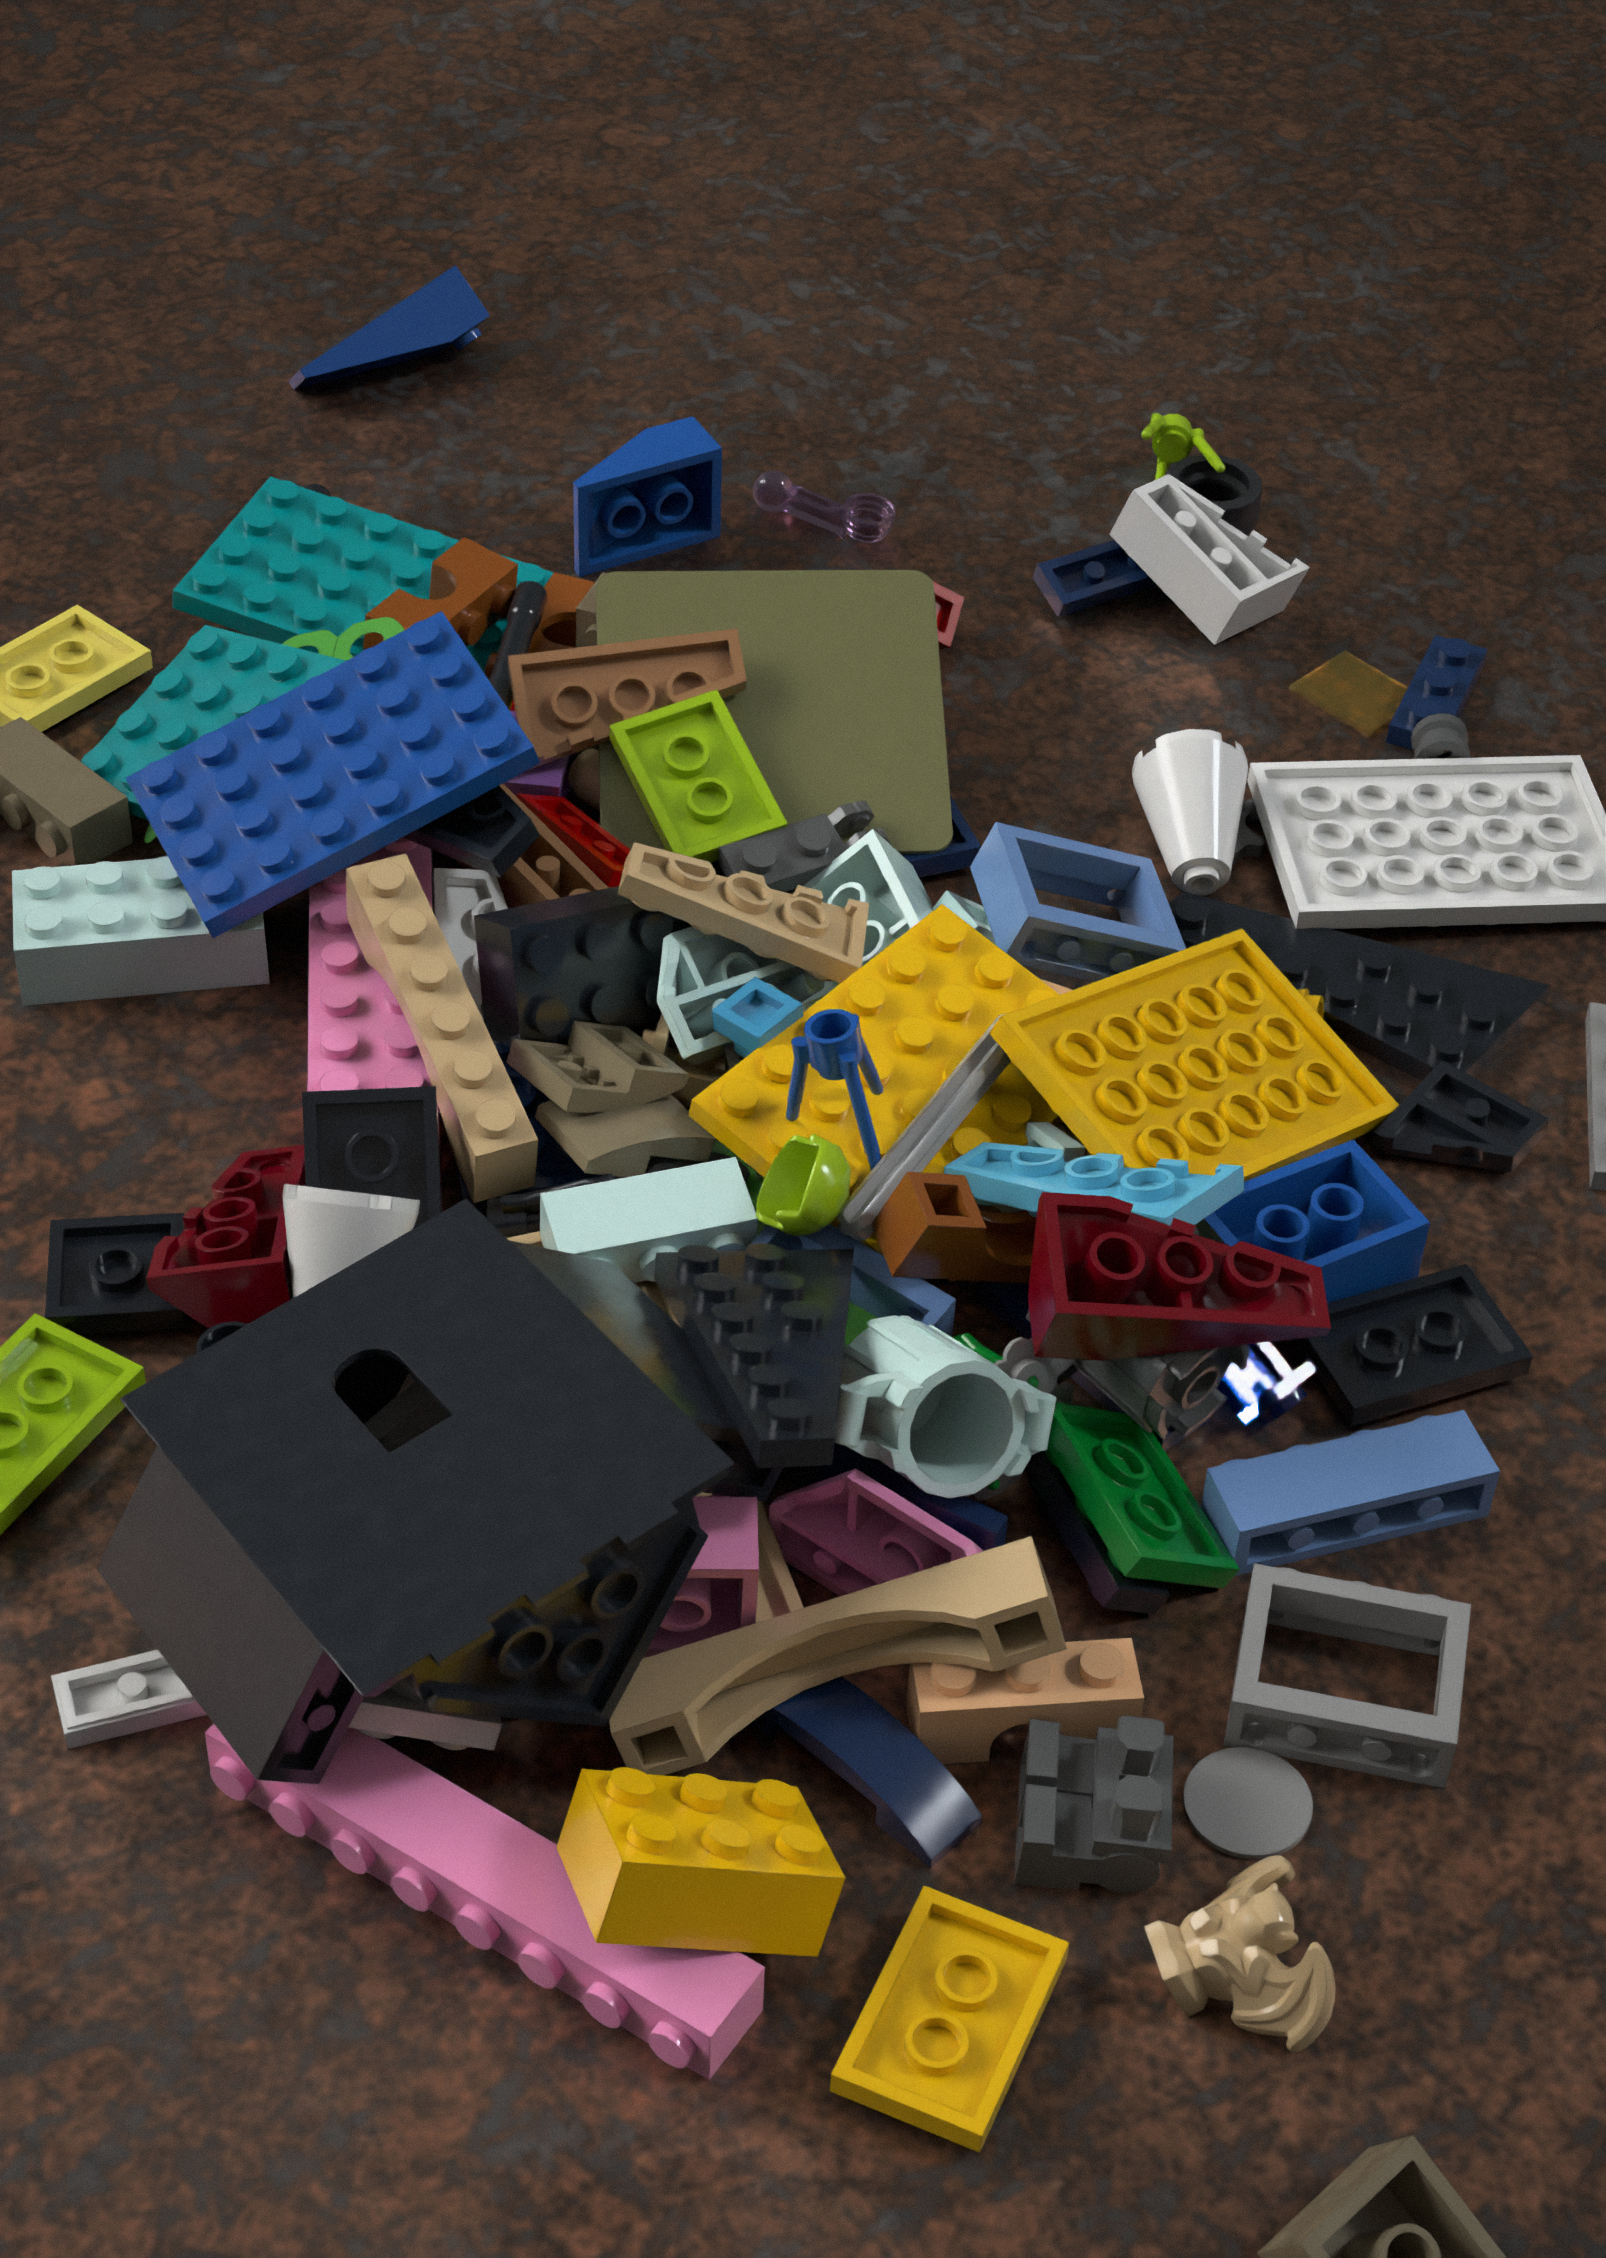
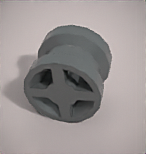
M1443 713L1429 715L1420 720L1413 728L1411 736L1412 747L1415 753L1414 759L1471 758L1468 747V732L1465 724L1458 717Z

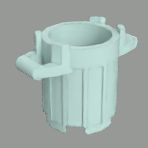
M893 1315L875 1318L866 1322L869 1328L844 1347L835 1443L845 1445L865 1457L882 1461L924 1492L945 1498L975 1494L997 1480L1002 1474L1006 1476L1022 1474L1031 1455L1047 1450L1056 1397L1038 1390L1025 1381L1010 1378L998 1366L931 1324L928 1326L909 1316L902 1315L900 1317Z

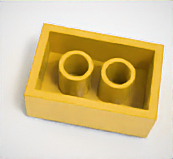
M619 1767L612 1771L581 1769L556 1847L595 1942L603 1944L818 1957L846 1878L798 1787L773 1779H764L757 1783L718 1780L715 1777L701 1773H693L685 1777L646 1774L629 1767Z

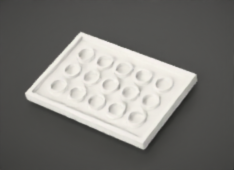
M1581 755L1250 763L1247 782L1296 929L1323 927L1329 929H1379L1384 927L1606 922V813Z

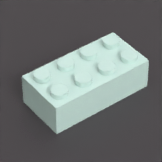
M168 856L121 862L102 861L95 864L61 867L42 866L12 871L13 949L23 1006L270 984L263 912L213 939Z

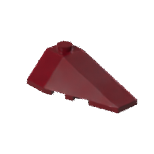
M304 1145L242 1152L211 1186L213 1199L205 1208L191 1207L182 1217L185 1228L178 1237L164 1236L155 1246L146 1277L149 1290L207 1328L222 1322L232 1321L249 1324L293 1299L283 1207L284 1184L306 1186Z
M1042 1192L1040 1195L1028 1291L1034 1357L1106 1361L1327 1336L1331 1329L1322 1269L1320 1267L1244 1241L1229 1246L1193 1234L1196 1225L1173 1218L1171 1224L1167 1225L1131 1212L1133 1204L1111 1196Z

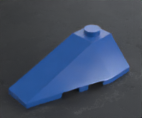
M455 265L301 368L288 382L295 390L438 354L452 344L457 351H460L482 335L478 326L490 314Z

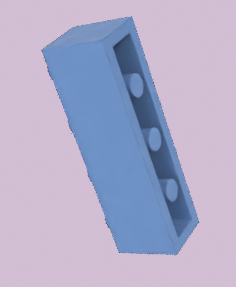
M1461 1410L1439 1416H1422L1404 1424L1373 1431L1361 1430L1347 1437L1312 1445H1295L1285 1451L1246 1460L1234 1459L1220 1466L1207 1468L1201 1509L1240 1568L1235 1575L1238 1576L1252 1572L1254 1563L1276 1567L1487 1517L1490 1512L1500 1470L1466 1412Z

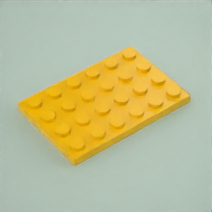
M941 904L804 1011L802 1018L761 1048L758 1047L691 1100L688 1116L764 1178L775 1157L792 1136L799 1135L809 1139L811 1134H816L841 1148L851 1168L850 1197L871 1172L864 1151L845 1079H825L820 1076L817 1070L812 1068L811 1064H808L799 1116L795 1121H789L786 1118L787 1098L794 1063L791 1041L795 1037L805 1036V1023L811 1016L827 1009H841L858 1015L862 1037L884 1089L881 1095H874L858 1065L860 1079L882 1158L999 1015L1011 1013L1060 994ZM1010 1062L922 1172L944 1174V1166L983 1142L1026 1146L1028 1139L1025 1131L1028 1122H1049L1058 1127L1064 1121L1050 1108L1048 1102L1021 1070ZM836 1217L829 1224L837 1228L839 1223L838 1218ZM875 1232L868 1239L860 1241L883 1255Z
M1243 929L1002 1015L989 1033L1008 1055L1011 1062L1021 1070L1048 1102L1050 1108L1065 1122L1091 1155H1096L1097 1153L1123 1155L1124 1167L1156 1168V1163L1162 1158L1188 1161V1171L1192 1174L1215 1175V1169L1219 1164L1243 1166L1245 1182L1373 1131L1399 1106L1394 1098Z

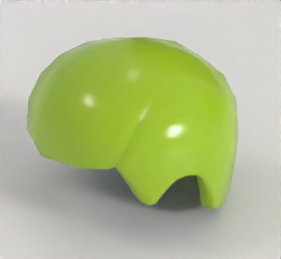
M811 1134L809 1139L799 1135L792 1136L775 1157L763 1180L756 1201L757 1219L764 1224L793 1236H806L817 1233L831 1223L839 1215L849 1197L851 1168L841 1148L816 1134Z

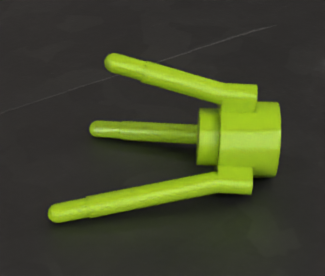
M1159 413L1152 414L1151 422L1143 430L1141 437L1144 440H1149L1152 437V448L1154 454L1158 457L1155 480L1165 476L1170 463H1176L1188 457L1194 446L1198 448L1208 463L1218 473L1224 472V463L1205 440L1204 431L1201 428L1192 429L1191 423L1179 414H1167L1165 416H1161Z

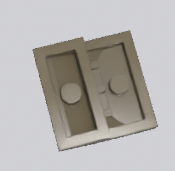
M578 1021L573 1023L567 1044L513 1039L506 1061L507 1064L566 1112H608L618 1108L646 1104L686 1087L689 1077L686 1071L628 1027Z
M672 1094L646 1104L618 1108L608 1112L592 1113L566 1112L555 1102L549 1100L538 1105L535 1118L584 1173L612 1174L617 1177L642 1175L646 1172L650 1156L708 1162L715 1142V1137L689 1117V1111Z

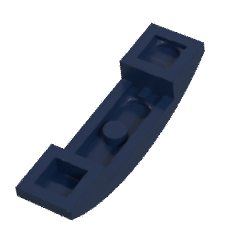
M842 1676L804 1690L764 1712L752 1721L766 1735L779 1726L876 1805L875 1824L930 1869L982 1824V1813L934 1754L884 1707Z

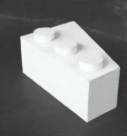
M1167 474L1132 491L1109 535L1214 645L1284 611L1310 567L1297 558L1290 565L1263 547L1267 538L1255 530L1248 537L1221 519L1225 512L1223 509L1170 474Z

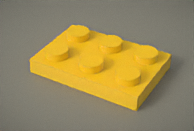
M923 1886L831 2073L830 2092L980 2153L1066 1963L1069 1942Z

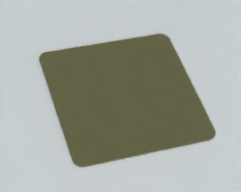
M918 570L615 571L600 578L596 585L597 645L738 629L747 679L746 689L723 698V701L787 821V825L825 813L829 816L841 805L852 804L855 801L862 800L863 802L867 801L875 816L864 830L869 831L871 828L876 829L877 827L879 829L883 828L891 842V846L900 854H936L942 852L950 845L953 836L935 593L934 584L928 575ZM611 741L599 744L600 826L630 850L634 842L665 850ZM856 832L842 837L843 843L847 842Z

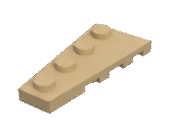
M636 842L633 843L624 863L617 894L630 899L638 907L647 911H661L688 922L693 928L704 934H718L747 946L759 956L778 958L803 968L811 976L822 981L842 983L862 967L869 903L849 898L845 908L822 902L823 895L820 890L797 885L793 894L770 889L762 875L741 870L740 873L724 877L716 875L715 869L709 861Z

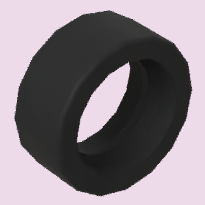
M1203 455L1186 457L1170 467L1165 475L1170 474L1200 495L1218 496L1228 500L1222 502L1211 501L1225 511L1221 518L1245 535L1249 534L1257 525L1262 496V480L1253 468L1242 461L1221 455L1218 456L1225 465V470L1222 473H1218Z

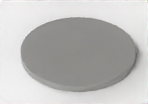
M1233 1747L1209 1754L1193 1767L1186 1779L1183 1791L1184 1812L1195 1833L1214 1849L1237 1858L1265 1859L1289 1851L1307 1833L1313 1814L1311 1792L1301 1774L1284 1759L1256 1748Z

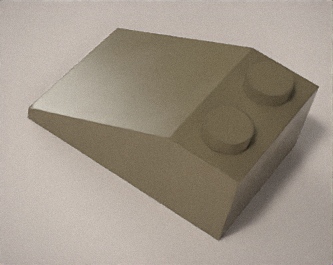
M1413 2135L1369 2147L1257 2252L1260 2258H1507Z

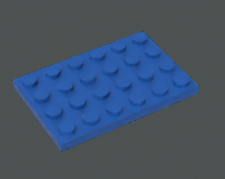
M440 611L425 620L416 622L410 628L378 645L363 650L357 656L325 673L310 678L304 684L272 701L257 706L251 712L221 728L204 734L198 740L168 756L151 762L145 768L126 777V780L205 926L214 939L540 764V760L530 740L444 613Z

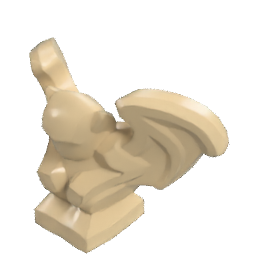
M1274 1855L1256 1862L1230 1878L1227 1883V1890L1207 1906L1187 1915L1180 1926L1158 1920L1144 1926L1162 1979L1187 2017L1202 2011L1209 1997L1217 2000L1233 2001L1231 2018L1237 2027L1264 2035L1287 2036V2048L1290 2052L1296 2053L1311 2045L1325 2029L1332 2016L1336 1986L1331 1962L1318 1942H1312L1309 1945L1303 1959L1296 1966H1285L1277 1958L1278 1953L1290 1950L1298 1942V1936L1293 1932L1294 1917L1292 1908L1287 1899L1278 1891L1292 1881L1295 1871L1289 1860L1283 1856Z

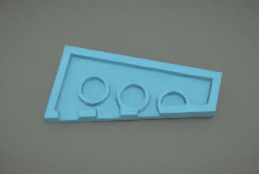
M988 1142L981 1143L944 1166V1174L965 1175L977 1203L982 1205L1002 1204L1027 1210L1029 1215L1036 1218L1040 1195L1042 1192L1111 1196L1133 1204L1131 1212L1167 1225L1171 1224L1173 1218L1195 1225L1245 1191L1243 1166L1219 1164L1215 1169V1175L1192 1174L1188 1171V1161L1161 1158L1156 1163V1168L1124 1167L1123 1155L1097 1153L1096 1155L1083 1156L1070 1162H1064L1063 1149Z

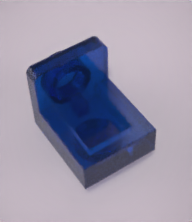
M1270 1342L1248 1344L1250 1353L1244 1372L1231 1363L1216 1389L1227 1397L1225 1401L1245 1426L1266 1410L1277 1420L1307 1396V1393L1299 1384L1318 1370L1312 1360L1308 1359L1293 1371Z

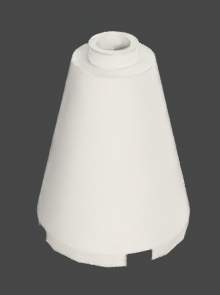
M1186 729L1168 733L1155 739L1156 748L1148 752L1144 757L1141 750L1134 760L1132 778L1135 790L1174 885L1182 891L1203 896L1215 892L1225 885L1230 878L1248 775V764L1243 747L1236 741L1235 747L1222 742V735L1219 732Z
M284 1184L283 1207L292 1297L300 1295L411 1231L419 1213L420 1200Z

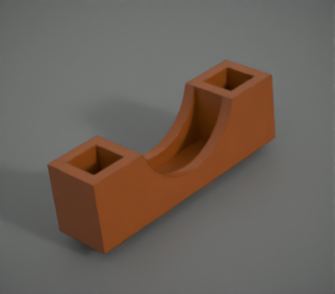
M907 1171L871 1223L892 1277L1011 1283L1030 1282L1036 1217L1029 1215L1027 1210L1012 1213H992L980 1210L965 1175Z

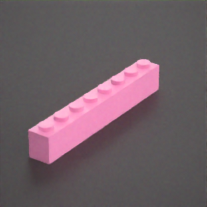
M215 1724L205 1732L211 1778L216 1786L227 1796L238 1801L246 1798L269 1812L277 1824L289 1834L296 1837H303L304 1835L310 1837L330 1849L336 1859L350 1871L357 1874L367 1872L392 1887L397 1896L409 1907L421 1912L430 1910L455 1925L461 1936L473 1946L483 1950L492 1948L519 1964L524 1974L537 1985L547 1989L557 1987L580 2001L589 2014L601 2024L610 2028L621 2026L649 2043L653 2052L667 2064L676 2068L688 2067L710 2080L763 2011L765 1967L740 1952L596 1943L556 1848L557 1844L379 1739L367 1736L357 1729L348 1728L320 1783L308 1784L257 1780Z

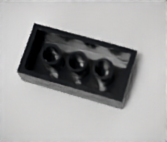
M619 886L474 915L483 1018L492 1040L511 1047L513 1039L559 1044L569 1040L574 1021L633 1027L659 1021L662 1012L657 1003L663 938L670 933L692 926L686 921L661 911H647L638 907L630 899L617 894Z

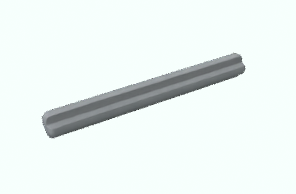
M999 1015L846 1201L837 1216L839 1220L837 1228L844 1236L850 1235L858 1242L864 1241L874 1232L871 1223L907 1171L922 1172L1011 1062L1008 1055L989 1034L1002 1015Z

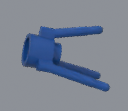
M841 1009L820 1011L811 1016L805 1023V1036L795 1037L791 1041L794 1063L787 1098L786 1118L789 1121H795L799 1116L808 1064H811L812 1068L817 1070L820 1076L825 1079H845L864 1151L872 1171L881 1160V1155L860 1079L858 1065L874 1095H881L883 1093V1085L862 1037L858 1015Z

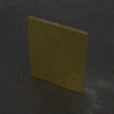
M1347 651L1340 653L1320 667H1316L1315 670L1289 686V690L1368 737H1371L1390 724L1408 689L1407 686Z

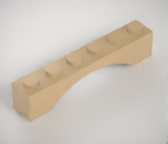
M407 854L346 868V917L366 962L374 967L386 981L410 1026L431 1084L437 1088V1104L444 1123L451 1154L473 1203L535 1186L538 1138Z
M1030 1536L642 1659L609 1720L611 1735L626 1767L640 1770L646 1774L667 1775L705 1763L731 1737L764 1712L804 1690L840 1676L881 1666L921 1662L960 1664L996 1672L1066 1650L1067 1647L1051 1589L1033 1538Z

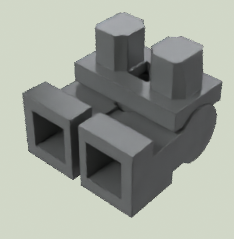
M1122 1716L1118 1720L1116 1729L1098 1727L1094 1740L1059 1734L1060 1723L1030 1718L1020 1761L1017 1814L1019 1820L1016 1832L1014 1885L1079 1890L1080 1883L1099 1884L1111 1891L1133 1893L1146 1890L1158 1881L1160 1877V1863L1168 1864L1172 1851L1173 1736L1164 1735L1165 1723L1158 1719Z

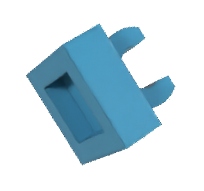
M754 977L711 1011L713 1030L734 1041L736 1054L745 1058L758 1047L761 1048L802 1018L803 1004L759 978Z

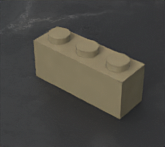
M22 717L0 727V814L9 826L15 830L23 831L39 844L46 855L51 858L56 857L67 866L94 864L133 843L128 798L126 795Z

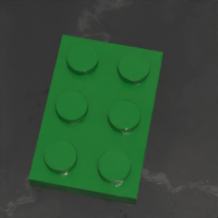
M1055 1403L1045 1454L1060 1469L1076 1496L1077 1507L1085 1517L1091 1520L1108 1548V1557L1111 1563L1125 1577L1224 1589L1240 1568L1154 1433L1147 1432L1126 1413Z

